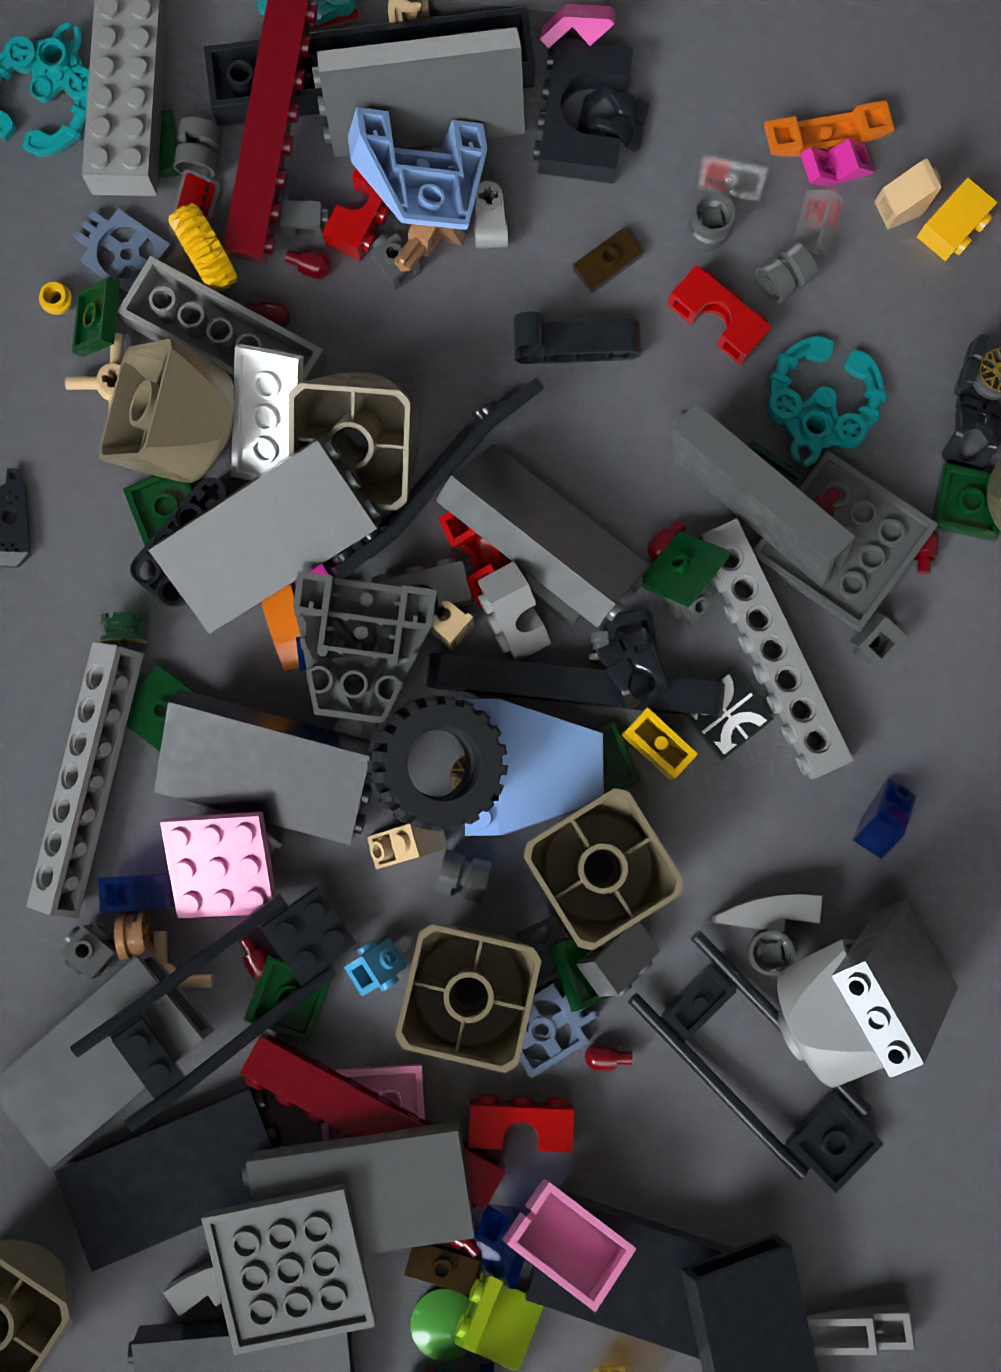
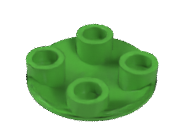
M440 1288L427 1293L416 1302L411 1316V1333L415 1344L425 1355L436 1360L449 1361L457 1359L469 1351L454 1343L457 1337L455 1336L457 1323L460 1317L466 1314L471 1302L467 1294L447 1288Z

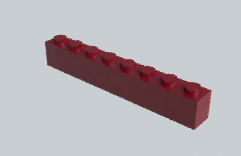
M267 0L223 246L224 251L230 257L267 264L268 255H273L275 251L276 235H272L274 222L279 223L281 218L282 202H278L280 189L285 190L287 185L288 169H284L286 156L291 157L293 151L294 136H291L290 132L292 123L297 124L299 118L300 103L296 102L298 90L303 91L305 85L306 70L302 69L304 56L309 57L311 52L312 36L308 35L310 23L315 24L318 12V3L314 2V0Z
M266 1031L259 1036L239 1073L246 1077L244 1081L249 1086L261 1091L266 1088L276 1094L275 1099L288 1107H293L295 1104L306 1110L305 1115L312 1121L319 1124H324L326 1121L335 1126L337 1134L343 1138L435 1125L426 1119L419 1118L417 1114L406 1108L399 1107L397 1103L378 1095L377 1092L359 1082L336 1072L337 1070ZM463 1140L473 1209L479 1206L486 1210L506 1172L505 1163L480 1149L468 1148V1143Z

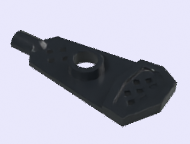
M7 468L6 483L0 486V566L8 568H19L31 554L26 488L19 484L20 469ZM14 512L18 517L16 522L10 524L6 519L8 514Z

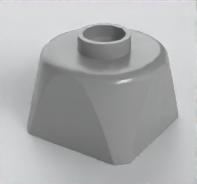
M842 939L780 971L777 979V991L782 1009L778 1013V1021L783 1037L793 1055L800 1061L805 1060L815 1076L823 1084L831 1088L884 1068L832 977L855 943V939Z

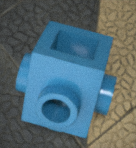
M390 938L378 945L373 939L358 949L357 953L360 957L346 965L344 969L361 996H364L378 987L381 991H384L399 981L396 974L405 969L407 965L398 949L395 948Z

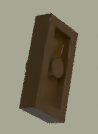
M623 227L573 264V271L588 290L594 293L643 257L644 251L626 228Z
M439 1244L412 1247L404 1275L470 1295L479 1268L480 1257L475 1256L473 1258L468 1253Z

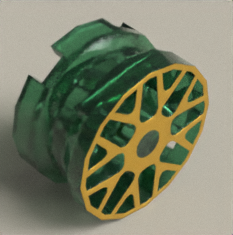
M114 612L112 617H109V613L100 615V624L103 625V632L106 633V635L100 636L101 643L112 645L148 643V637L140 635L145 632V626L148 624V615L138 613V618L132 612Z

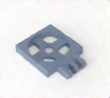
M119 208L109 221L92 210L88 216L97 225L94 227L85 220L80 225L89 233V236L86 237L79 231H76L73 235L78 242L88 248L80 258L81 262L104 279L109 276L119 279V289L126 294L138 276L129 279H120L119 277L126 269L135 268L141 272L147 260L141 257L140 250L147 240L153 244V257L161 262H164L173 250L170 243ZM130 227L136 232L128 242L121 243L112 237L118 228ZM103 248L112 252L115 258L107 270H104L99 262L98 254ZM126 249L133 251V257L130 260H123L121 258V253Z
M553 982L534 993L528 1020L530 1025L525 1033L520 1062L531 1079L588 1044L589 1041L580 1027L600 1015L596 1008L590 1010L585 1015L582 1012L583 1009L571 1012L566 994L561 996ZM539 1000L551 1001L559 1005L561 1010L549 1018L542 1017L534 1003ZM569 1022L571 1025V1036L567 1046L562 1050L554 1037L556 1030ZM539 1024L548 1026L549 1032L544 1037H539L535 1032L536 1026ZM536 1043L544 1046L550 1058H531L524 1054L523 1051Z

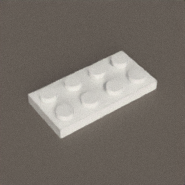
M244 344L235 346V409L231 455L232 477L253 480L289 456V392L302 382L304 356Z

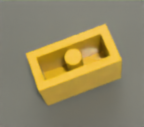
M967 178L928 220L917 235V238L946 262L954 252L959 256L973 241L969 235L975 229L980 233L993 219L990 211L998 202L971 179Z
M648 707L621 734L669 780L675 779L698 755L695 750Z

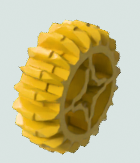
M191 203L176 209V212L169 215V224L204 285L216 292H223L230 288V285L237 282V274L200 208Z

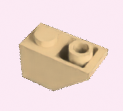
M928 158L920 161L883 187L876 198L875 204L887 230L922 216L942 188L940 175L935 168H932Z
M410 824L367 837L376 869L448 849L443 830L441 832L430 831L411 826Z

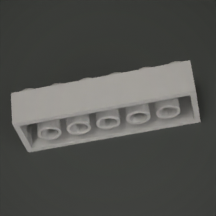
M94 0L82 176L92 195L157 196L168 25L161 0Z
M152 256L148 258L117 310L118 315L126 326L154 341L172 339L197 352L227 371L233 384L235 346L239 344L304 356L302 382L318 378L327 364L322 348Z

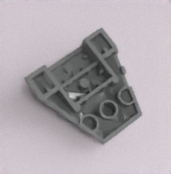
M298 571L293 607L295 617H297L301 637L300 643L304 652L307 668L306 674L315 715L376 723L385 722L432 626L437 590L334 578L331 575Z

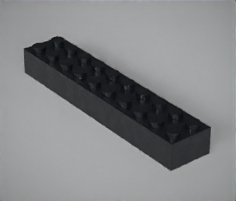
M527 6L308 33L309 36H312V45L309 57L304 56L302 69L306 70L304 89L303 91L298 90L296 102L300 103L299 116L320 114L318 96H322L323 93L322 88H315L312 67L318 66V51L517 27L521 44L523 89L532 88L535 83V61ZM260 39L204 46L210 104L218 126L246 122Z

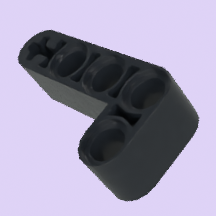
M534 311L521 312L514 316L515 362L519 364L622 361L636 359L641 356L640 323L634 319L544 322L543 314Z
M209 477L200 481L131 563L130 572L133 579L167 606L181 607L186 604V601L182 596L176 601H170L166 597V588L172 582L148 550L156 542L183 525V517L187 512L196 511L198 514L204 512L194 503L198 500L202 505L208 499V495L205 493L208 488L215 490L219 487L217 493L220 498L217 501L211 498L204 505L207 509L229 495L228 489L216 478ZM151 561L155 564L156 573L151 579L145 580L140 575V567L145 562Z

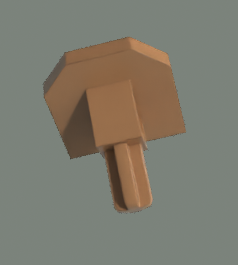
M412 224L408 231V242L395 257L394 264L402 272L411 271L421 256L428 257L441 239L452 244L463 245L467 236L462 229Z

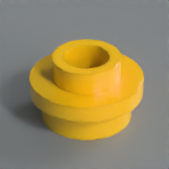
M48 282L40 290L39 303L46 312L59 315L70 308L72 293L63 283ZM60 295L61 300L55 304L52 303L53 297Z

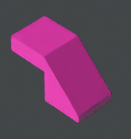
M565 4L542 25L540 40L549 49L573 27L587 44L591 46L615 24L616 11L612 6Z
M848 138L829 151L810 147L800 153L811 184L829 187L865 177L875 172L866 144Z

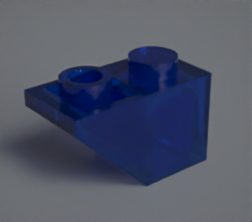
M888 777L860 819L853 841L882 859L905 835L916 795L911 793L904 785L898 784Z
M169 873L98 878L100 913L175 907Z
M488 1204L486 1210H484L475 1239L487 1274L503 1281V1285L509 1289H515L525 1258L508 1246L502 1239L521 1212L525 1216L527 1214L513 1206Z

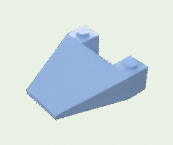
M356 107L348 133L351 162L400 222L467 230L487 153L483 123L452 120L442 145V153L394 148L389 111Z
M464 699L473 703L476 710H484L490 716L488 720L490 725L498 726L501 735L498 737L499 744H506L507 755H502V765H508L507 775H501L499 783L504 785L501 795H499V801H493L494 806L488 812L482 811L478 814L480 819L473 824L465 823V836L507 835L576 811L604 795L603 733L501 699Z

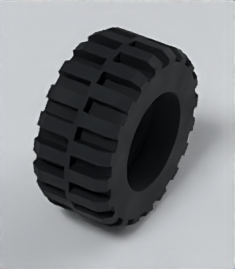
M430 696L408 701L404 706L395 708L388 714L389 718L379 724L375 730L378 735L375 741L370 742L368 751L372 752L371 761H367V771L372 772L373 781L370 784L373 792L379 794V802L385 809L390 810L395 818L411 826L430 831H453L461 829L465 823L473 824L480 819L478 814L482 811L488 812L494 806V802L491 799L494 795H501L504 785L499 783L501 775H507L508 765H502V755H507L506 744H499L497 737L501 735V732L497 725H490L488 722L490 716L484 710H476L473 703L467 700L455 699L453 696ZM431 730H444L453 734L462 745L465 753L466 766L462 780L452 792L443 796H429L419 791L413 785L408 772V755L411 746L421 734Z

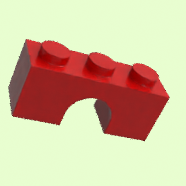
M355 168L352 174L354 190L369 198L367 203L355 210L347 209L337 204L322 233L326 246L361 261L365 252L370 253L373 243L376 240L375 232L379 224L384 225L390 214V208Z
M697 264L671 292L667 303L670 308L691 325L702 314L715 313L719 315L726 324V330L721 334L716 346L740 366L762 343L772 327L768 324V320L762 313L757 310L752 311L743 303L738 293L724 288L718 283L717 277L711 271L701 269Z
M448 511L438 519L451 548L459 547L470 556L475 572L465 579L478 608H483L478 599V596L483 594L478 580L510 564L511 560Z
M480 1094L477 1099H471L468 1148L503 1150V1139L507 1128L514 1123L525 1122L533 1126L537 1132L538 1151L573 1153V1104H567V1099L560 1097L546 1098L545 1103L532 1102L533 1098L529 1096H512V1101L498 1100L497 1095Z

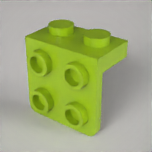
M481 1274L480 1279H476L470 1291L469 1300L471 1302L467 1312L460 1317L455 1329V1336L457 1337L454 1343L510 1370L517 1371L523 1363L543 1306L526 1301L525 1293L504 1284L503 1281L490 1275Z

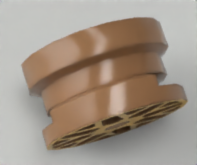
M147 909L139 910L138 915L130 914L128 911L116 914L114 939L116 951L121 960L131 959L133 955H140L148 950L153 952V925Z

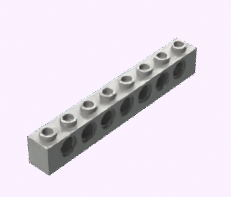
M734 519L701 534L698 539L725 548L735 559L734 568H726L722 565L710 582L714 591L717 594L721 593L727 604L724 606V611L731 624L736 623L741 634L738 636L740 646L745 654L750 653L755 663L752 666L754 675L760 684H765L770 694L767 696V702L774 714L779 713L784 724V726H781L783 736L789 745H794L799 755L795 759L803 775L808 774L810 779H814L853 762L854 760L738 519ZM735 584H745L750 591L749 597L741 598L737 596L734 590ZM750 613H758L762 616L764 620L762 628H755L750 624ZM766 642L773 643L777 647V658L771 659L764 654L763 646ZM780 672H785L791 676L792 686L790 689H784L779 685L778 675ZM795 702H800L806 707L807 714L803 720L796 718L793 714L792 707ZM810 732L818 734L821 739V746L818 750L811 749L807 743V737Z
M92 642L26 905L27 908L51 916L79 918L144 653L116 645Z

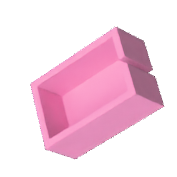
M542 1179L525 1205L530 1209L529 1213L525 1216L520 1212L502 1240L596 1312L636 1251V1248L549 1181Z

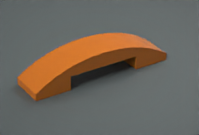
M887 100L856 105L852 112L803 121H797L796 116L765 121L763 124L771 155L786 157L801 156L800 153L810 147L829 151L848 138L867 143L889 135L895 130Z
M291 583L261 602L284 672L306 665L300 643L301 637L297 617H295L293 607L295 594Z

